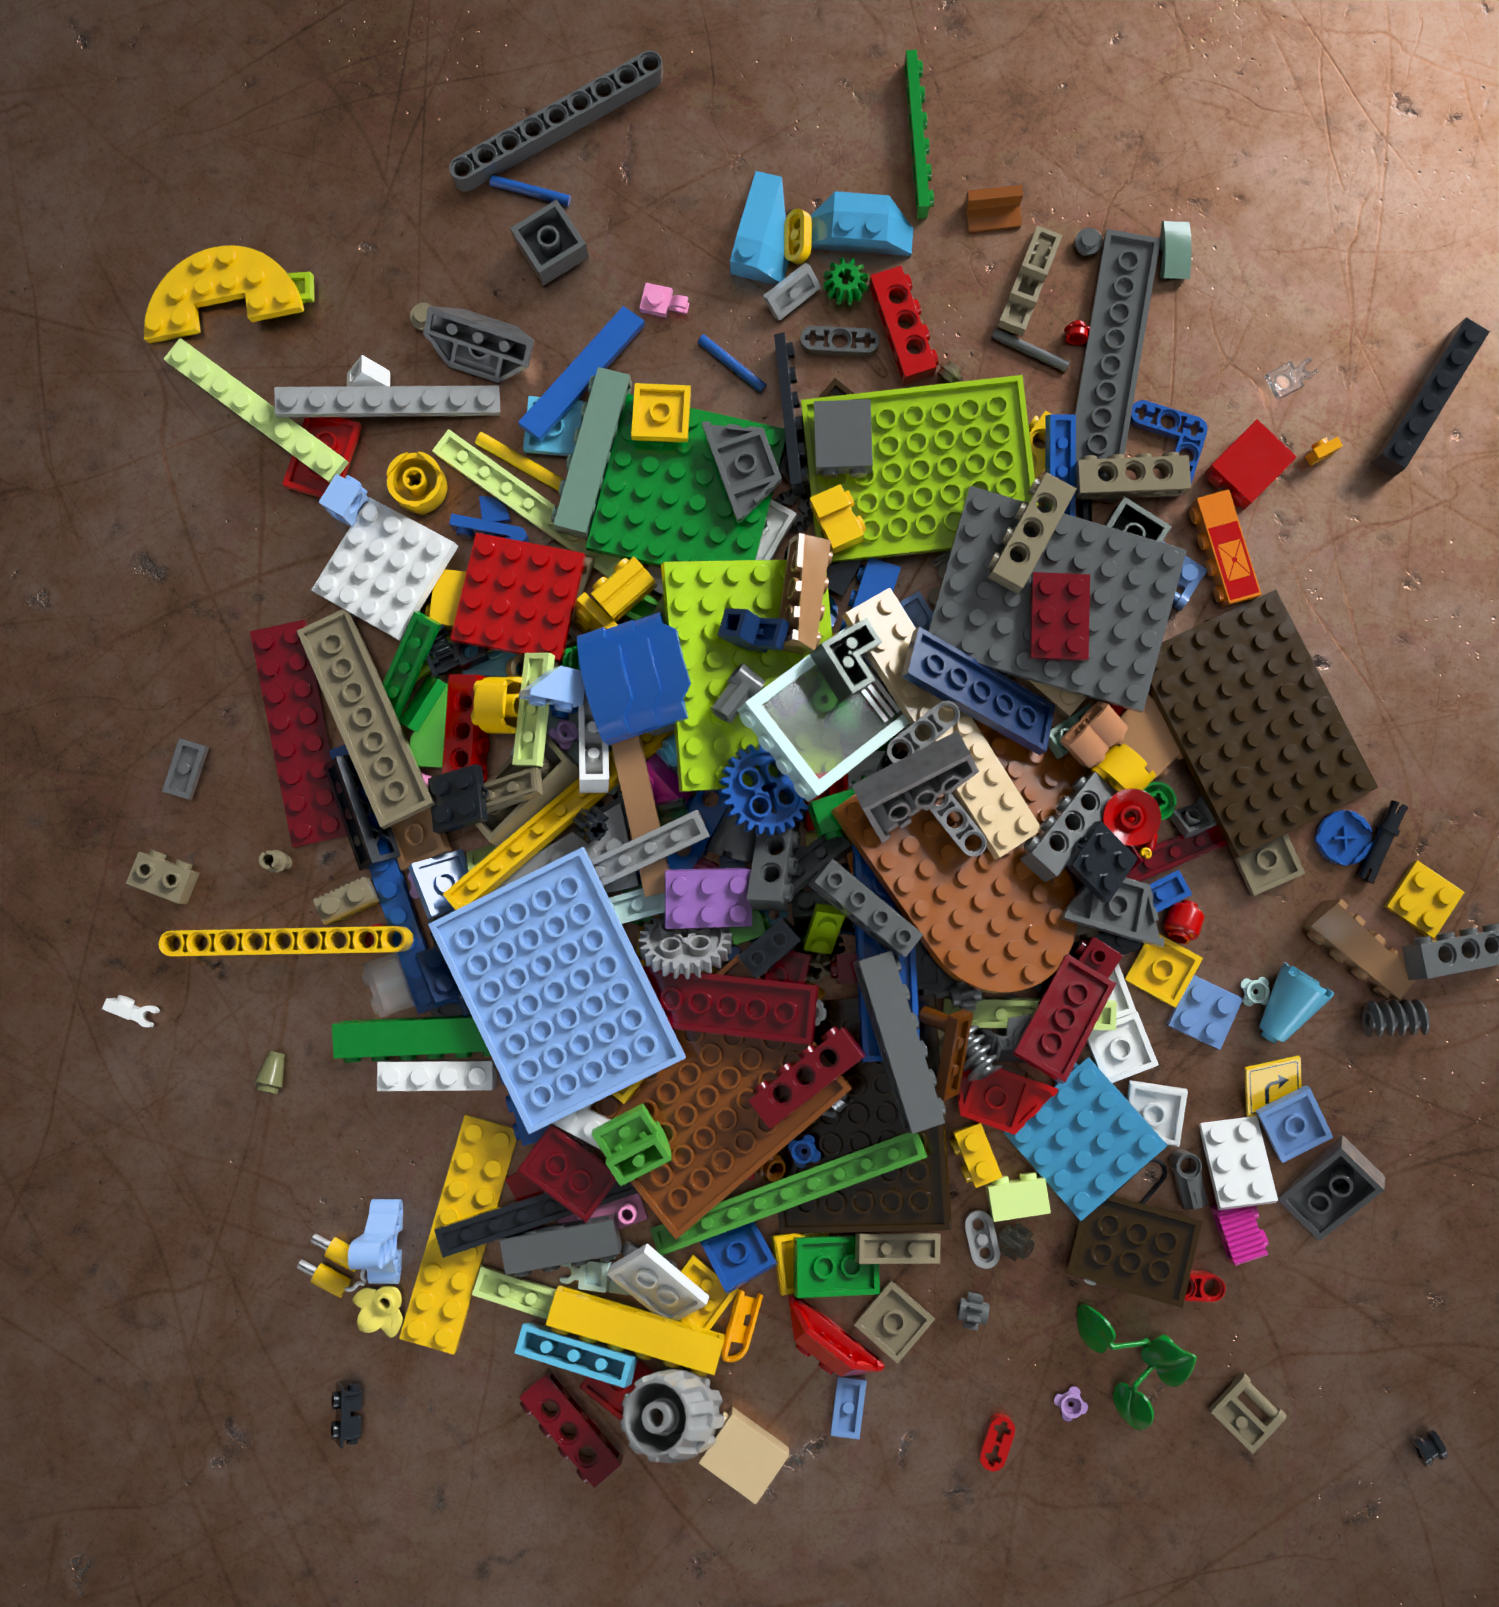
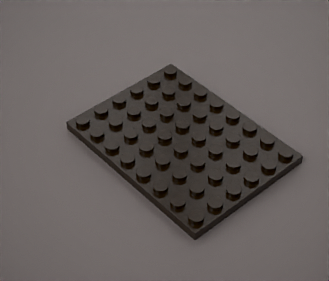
M1276 589L1162 642L1149 691L1234 859L1379 788Z
M936 994L918 995V1014H920L924 1006L937 1010ZM858 998L821 1000L827 1015L825 1020L820 1021V1024L814 1027L813 1041L816 1045L819 1046L824 1042L821 1037L833 1027H836L838 1031L846 1027L860 1046ZM919 1022L920 1041L922 1040L925 1043L928 1051V1057L925 1058L928 1069L933 1070L937 1081L940 1064L939 1031L936 1028ZM826 1049L823 1053L834 1065L837 1059L836 1054L832 1050ZM860 1060L842 1074L853 1088L848 1092L847 1100L849 1104L841 1112L837 1111V1119L821 1115L817 1122L812 1123L793 1139L799 1141L805 1135H812L815 1138V1147L821 1153L820 1160L818 1162L811 1161L806 1163L805 1167L798 1168L794 1164L795 1160L792 1158L791 1151L788 1149L789 1144H787L777 1153V1155L782 1157L786 1166L785 1173L781 1179L905 1133L883 1061L861 1062ZM945 1123L918 1132L927 1155L926 1158L778 1212L780 1234L951 1230L952 1219ZM804 1148L802 1152L806 1154L807 1150Z

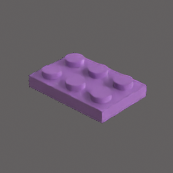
M751 868L664 870L665 928L752 926V907L747 901Z

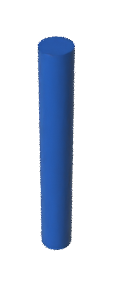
M492 175L490 179V186L549 202L557 199L561 205H570L571 195Z
M705 334L701 335L697 343L759 393L765 390L767 387L765 382Z

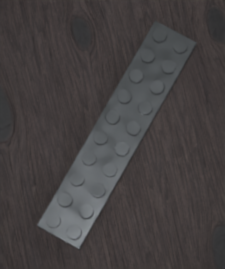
M1107 229L1105 232L1089 323L1091 330H1089L1074 411V415H1076V462L1081 457L1088 455L1097 456V459H1107L1108 456L1115 454L1125 455L1161 238ZM1098 471V476L1101 480L1109 481V477L1105 472ZM1110 498V499H1092V500H1097V501H1102V502H1108V503H1114V504H1115L1116 501H1117V498Z

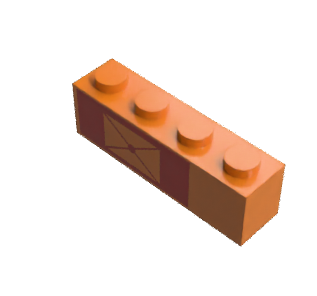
M1229 489L1197 498L1190 505L1189 515L1192 523L1196 524L1198 529V545L1201 550H1204L1206 555L1205 567L1208 569L1207 574L1212 576L1214 581L1213 593L1215 600L1218 603L1220 602L1222 609L1258 598L1262 594Z

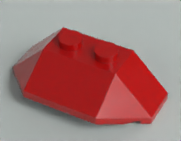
M794 1293L788 1294L794 1341L797 1343L795 1347L807 1357L812 1354L820 1361L818 1365L830 1375L835 1372L840 1377L883 1370L885 1365L880 1357L805 1299L794 1297Z

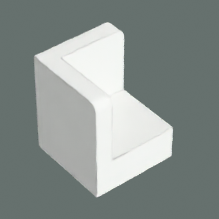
M361 355L347 373V386H390V371Z

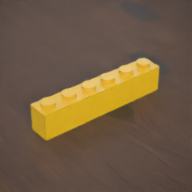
M560 1285L555 1291L546 1325L552 1327L551 1330L555 1333L568 1335V1332L580 1335L579 1339L582 1341L596 1343L597 1340L608 1343L607 1347L612 1350L623 1352L624 1349L634 1351L637 1357L651 1360L652 1357L663 1360V1364L672 1368H679L680 1365L691 1368L692 1373L707 1377L708 1374L715 1375L725 1336L722 1333Z

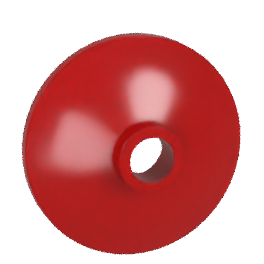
M1134 788L1124 789L1115 793L1106 803L1103 811V823L1124 845L1137 846L1148 842L1157 833L1161 823V811L1158 803L1149 793ZM1130 811L1135 815V819L1131 823L1125 819L1126 813Z

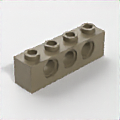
M1178 452L1164 453L1159 457H1152L1150 453H1141L1135 455V458H1124L1122 454L1108 456L1107 459H1097V456L1088 455L1081 457L1076 462L1075 500L1182 496L1191 489L1189 455L1179 456ZM1153 469L1160 470L1163 474V479L1155 477ZM1098 471L1105 472L1109 477V481L1101 480L1098 476ZM1125 471H1133L1136 475V480L1129 479Z
M1047 472L1041 480L1037 478L1034 480L1028 491V494L1032 495L1028 504L1022 503L1014 517L1018 520L1015 528L1009 527L1001 540V543L1005 544L1001 554L995 552L987 566L992 569L987 578L1016 594L1023 589L1072 499L1076 488ZM1037 502L1045 503L1049 508V512H1040L1036 505ZM1023 527L1033 528L1036 536L1034 538L1027 537L1023 532ZM1010 551L1019 552L1022 556V562H1014L1010 558Z

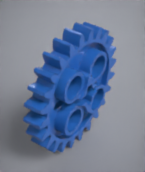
M750 744L746 747V753L740 749L736 752L737 758L731 757L728 759L731 767H724L722 769V772L728 777L721 778L718 782L726 786V788L718 792V794L727 796V800L721 806H730L731 810L728 812L727 817L736 815L738 817L735 821L736 826L744 822L746 823L745 832L755 827L756 836L761 835L764 829L767 836H771L775 830L778 834L785 832V826L788 829L795 826L793 820L800 821L803 819L799 811L809 809L803 802L806 799L797 794L794 789V783L778 769L776 760L770 752L765 751L760 744H757L756 749ZM755 765L759 766V771L755 769ZM768 765L776 767L778 770L777 778L769 774ZM742 774H747L751 777L752 787H748L743 783ZM768 786L770 791L762 792L761 787ZM780 791L787 795V805L780 802L778 797ZM753 801H758L762 805V814H758L753 810ZM771 808H774L776 812L773 813Z

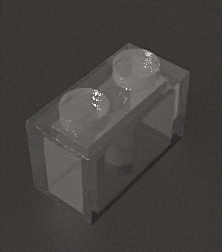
M397 952L362 964L364 971H361V976L365 986H370L373 995L370 998V1002L375 1014L379 1013L380 1018L415 1007Z

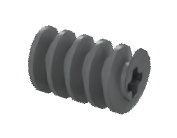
M1406 999L1400 1002L1397 1000L1389 1002L1380 1000L1377 1003L1368 1001L1362 1013V1027L1367 1037L1372 1036L1373 1029L1376 1036L1382 1037L1384 1028L1388 1036H1394L1395 1028H1397L1400 1036L1406 1034L1407 1028L1411 1035L1417 1034L1418 1027L1423 1035L1429 1033L1430 1021L1425 1004L1419 999H1414L1411 1002Z
M972 1025L970 1028L965 1056L966 1061L963 1071L972 1070L967 1077L969 1081L984 1079L1003 1067L1002 1065H992L997 1058L996 1054L986 1055L987 1051L991 1048L990 1044L980 1045L985 1036H974V1032L979 1027L978 1025Z

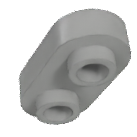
M972 1210L964 1219V1230L970 1256L978 1267L989 1269L994 1267L1000 1259V1250L993 1220L983 1210ZM976 1219H981L983 1222L982 1227L979 1229L973 1227V1222ZM984 1247L988 1248V1256L981 1257L979 1254L980 1250Z

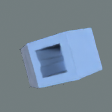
M563 666L550 669L520 691L519 698L529 700V705L546 706V704L555 705V710L571 712L572 708L582 706L584 701L585 688L581 670Z

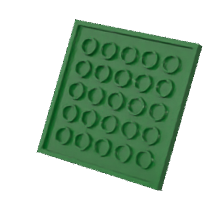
M627 393L625 408L622 412L586 544L587 551L621 559L627 558L628 560L634 556L642 564L660 568L663 562L756 560L774 490L742 522L737 523L705 437L702 422L708 421L711 422V425L719 426L734 424L743 428L749 426L763 428L778 469L780 468L786 444L784 428L690 408L688 443L632 440L634 395Z

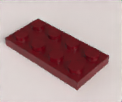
M1066 954L1061 965L1054 972L1012 1054L1059 1083H1065L1117 983Z

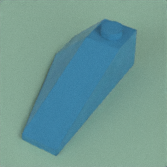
M759 171L755 172L730 259L731 275L777 285L785 279L789 260L784 256V223L786 217L782 177Z

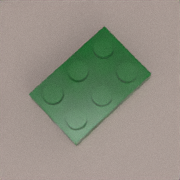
M856 1235L793 1237L794 1297L812 1298L880 1294L879 1264L855 1263Z

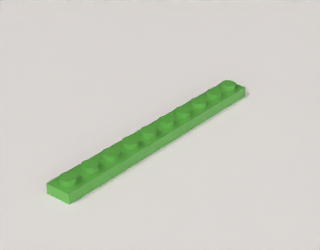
M918 1132L914 1134L904 1133L722 1201L678 1239L672 1236L664 1224L650 1228V1232L657 1252L662 1256L926 1158L927 1155Z

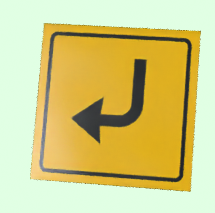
M1299 1055L1245 1067L1247 1117L1257 1116L1255 1110L1302 1087L1301 1057Z

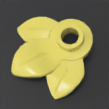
M382 1286L378 1290L368 1287L363 1288L355 1294L352 1301L361 1308L357 1318L359 1330L364 1333H371L381 1328L388 1337L393 1338L396 1336L403 1323V1316L399 1310L402 1303L400 1291L394 1286ZM383 1298L388 1299L390 1304H387Z

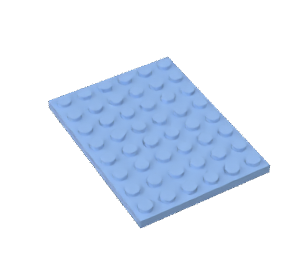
M584 847L428 924L528 1134L686 1058Z

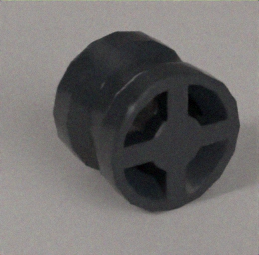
M1434 1430L1428 1431L1426 1436L1422 1438L1414 1437L1411 1439L1412 1447L1418 1459L1425 1467L1432 1465L1436 1459L1444 1460L1448 1458L1446 1447Z

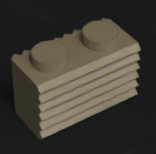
M361 876V879L356 878V881H351L350 884L346 883L345 886H340V889L335 888V891L330 890V893L314 898L313 902L323 924L333 925L380 903L373 880Z

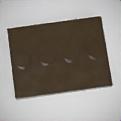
M1111 1195L1087 1217L1079 1221L1067 1274L1183 1308L1202 1221Z

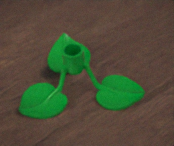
M1079 1303L1077 1308V1326L1082 1340L1090 1349L1097 1353H1104L1108 1347L1111 1350L1143 1346L1141 1356L1143 1361L1149 1366L1131 1387L1124 1382L1118 1383L1113 1391V1400L1119 1415L1127 1424L1138 1431L1147 1429L1153 1423L1154 1411L1148 1398L1137 1391L1138 1386L1156 1368L1157 1375L1163 1383L1171 1387H1179L1191 1375L1197 1356L1179 1348L1170 1337L1164 1334L1159 1335L1152 1341L1144 1338L1141 1341L1115 1344L1113 1341L1116 1338V1334L1108 1320L1087 1304Z

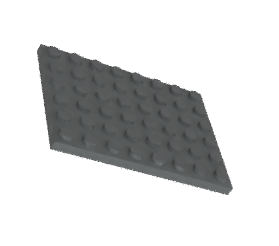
M970 486L967 491L928 632L973 657L978 663L988 666L993 670L1139 713L1143 712L1187 550L1063 513L1032 573L1090 574L1089 660L1029 659L1031 574L1025 586L1018 594L987 578L992 570L987 567L995 552L1001 554L1005 544L1001 543V540L1008 528L1014 529L1018 522L1014 517L1022 503H1028ZM1037 506L1040 512H1049V509ZM1023 527V532L1027 537L1034 538L1036 536L1033 528ZM1010 551V558L1014 562H1022V556L1019 552Z

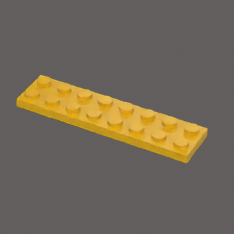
M465 1114L399 1339L453 1355L456 1353L488 1243L442 1258L434 1229L499 1206L506 1182L505 1179L507 1178L517 1144L513 1127Z

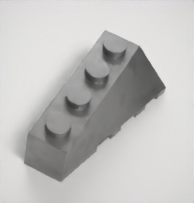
M956 731L852 784V787L864 813L881 842L884 843L891 837L889 834L898 826L903 829L912 822L910 817L922 808L927 811L933 807L937 797L943 793L949 795L979 773V770L959 731Z

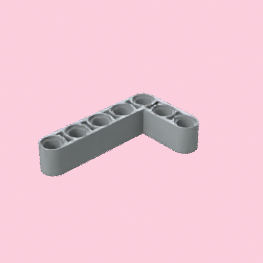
M943 701L937 704L891 740L887 746V755L892 763L901 760L896 759L892 755L891 749L894 744L898 742L905 743L908 747L907 756L930 745L958 722L960 717L958 706L950 701ZM943 706H949L954 711V718L949 723H944L938 718V711ZM920 724H926L931 729V736L926 741H920L915 736V729ZM944 793L942 803L934 805L930 808V811L965 854L969 856L982 854L987 846L984 834L951 793L949 795ZM953 811L960 812L963 820L958 827H950L946 822L948 814ZM969 835H978L981 841L980 846L975 850H968L965 847V839Z

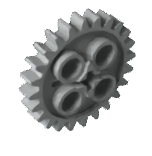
M661 913L660 919L652 917L651 924H644V931H640V939L638 940L641 959H645V965H652L653 972L662 969L664 977L670 972L673 973L674 979H677L680 974H684L685 978L689 979L690 973H695L697 977H701V971L704 970L707 973H712V966L720 968L721 961L728 960L727 954L731 953L732 933L729 931L730 927L666 929L665 913Z

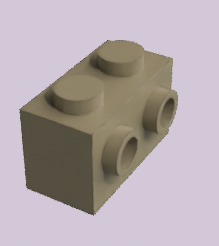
M151 849L149 854L138 852L126 884L178 904H188L200 874L191 870L193 865L176 859L174 864L165 860L167 855Z

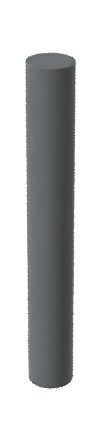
M995 328L992 334V339L1065 372L1070 363L998 328Z

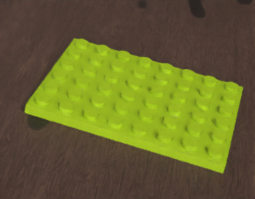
M1022 375L801 400L811 497L841 484L844 492L849 490L854 500L855 506L851 507L853 514L856 517L860 515L866 527V531L863 532V542L832 555L831 563L951 550L970 486L1027 503L1032 496L1028 494V491L1035 480ZM870 399L872 473H867V476L860 478L851 477L850 474H839V477L833 479L822 478V475H816L814 401ZM813 514L815 536L825 539Z
M787 560L663 562L661 564L666 625L678 631L685 665L691 681V685L683 698L688 719L674 723L679 792L725 789L726 786L718 782L721 778L728 777L722 772L724 767H731L728 759L731 757L737 758L736 752L740 749L746 753V747L750 744L755 749L757 744H759L757 735L741 721L740 713L728 724L715 716L710 709L728 685L726 682L734 670L744 663L765 681L761 688L762 690L808 656L781 650H767V653L754 652L735 646L718 636L725 608L748 609L760 618H778ZM828 588L826 593L823 594L822 600L825 612L818 628V632L821 633L820 644L832 638ZM811 669L803 674L806 680L800 684L806 697L813 690L817 673L810 671ZM770 700L762 704L763 708L814 774L829 772L843 761L840 733L824 728V719L827 712L819 715L813 714L804 704L798 708L799 712L791 717L780 718ZM755 765V769H757L758 771L759 766ZM768 765L769 774L777 778L778 770L776 767ZM742 774L743 783L748 787H752L751 777L747 774Z

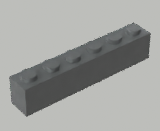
M892 951L852 962L904 1132L914 1134L945 1123L943 1117L946 1114L945 1106L940 1097L937 1098L934 1086H937L936 1077L933 1070L928 1069L925 1059L928 1057V1051L925 1043L919 1040L917 1033L919 1022L915 1013L910 1011L908 1004L910 993L906 984L901 982L899 975L901 964L896 955L893 956Z

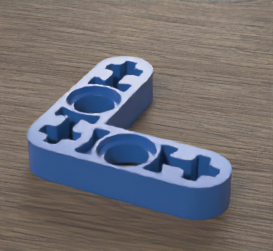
M1140 400L1135 402L1130 419L1132 426L1177 440L1173 452L1179 453L1180 450L1187 449L1192 453L1193 460L1189 462L1192 484L1207 435V423L1198 416L1150 401ZM1140 408L1144 409V414L1146 415L1143 420L1138 419L1139 414L1136 413ZM1155 412L1158 413L1154 420V424H1151V421L1153 420L1152 416L1155 414ZM1161 417H1172L1175 422L1174 427L1171 429L1164 428L1160 422ZM1181 420L1184 421V424L1182 425V430L1180 432H1177L1178 428L1181 425ZM1192 425L1197 426L1196 431L1200 432L1195 436H1192L1191 430L1187 429Z

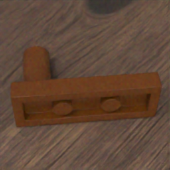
M924 1006L919 1014V1022L945 1032L937 1086L935 1087L937 1098L940 1097L942 1101H945L959 1094L973 1013L962 1009L948 1015Z

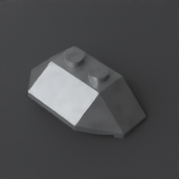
M429 306L427 310L423 334L430 340L447 366L497 383L529 367L535 340L517 326L466 309Z

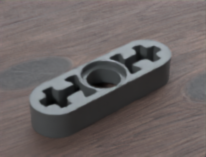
M809 326L802 331L800 337L802 350L813 355L870 357L877 352L880 342L877 332L869 328ZM810 335H815L816 340H824L825 335H828L827 347H824V341H816L815 345L811 346L808 341ZM837 335H842L847 339L848 343L843 348H837L833 345L832 339ZM852 336H856L855 348H851ZM868 337L872 344H870V348H864V343L857 342H863L864 338Z

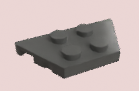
M708 421L702 422L705 437L737 523H740L782 482V477L764 429L760 427L749 426L743 428L734 424L719 426L711 425V422Z
M1125 878L1110 903H1102L1083 884L1060 914L1059 919L1158 948L1164 947V939L1159 937L1156 921L1159 919L1157 910L1153 906L1151 886L1143 882Z

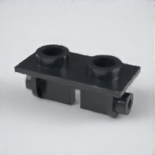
M336 1382V1391H333L331 1396L332 1409L336 1410V1421L331 1422L332 1440L335 1439L340 1448H343V1440H346L348 1445L358 1444V1439L361 1438V1415L351 1416V1411L362 1410V1389L359 1388V1383H349L348 1388L345 1389L340 1382Z

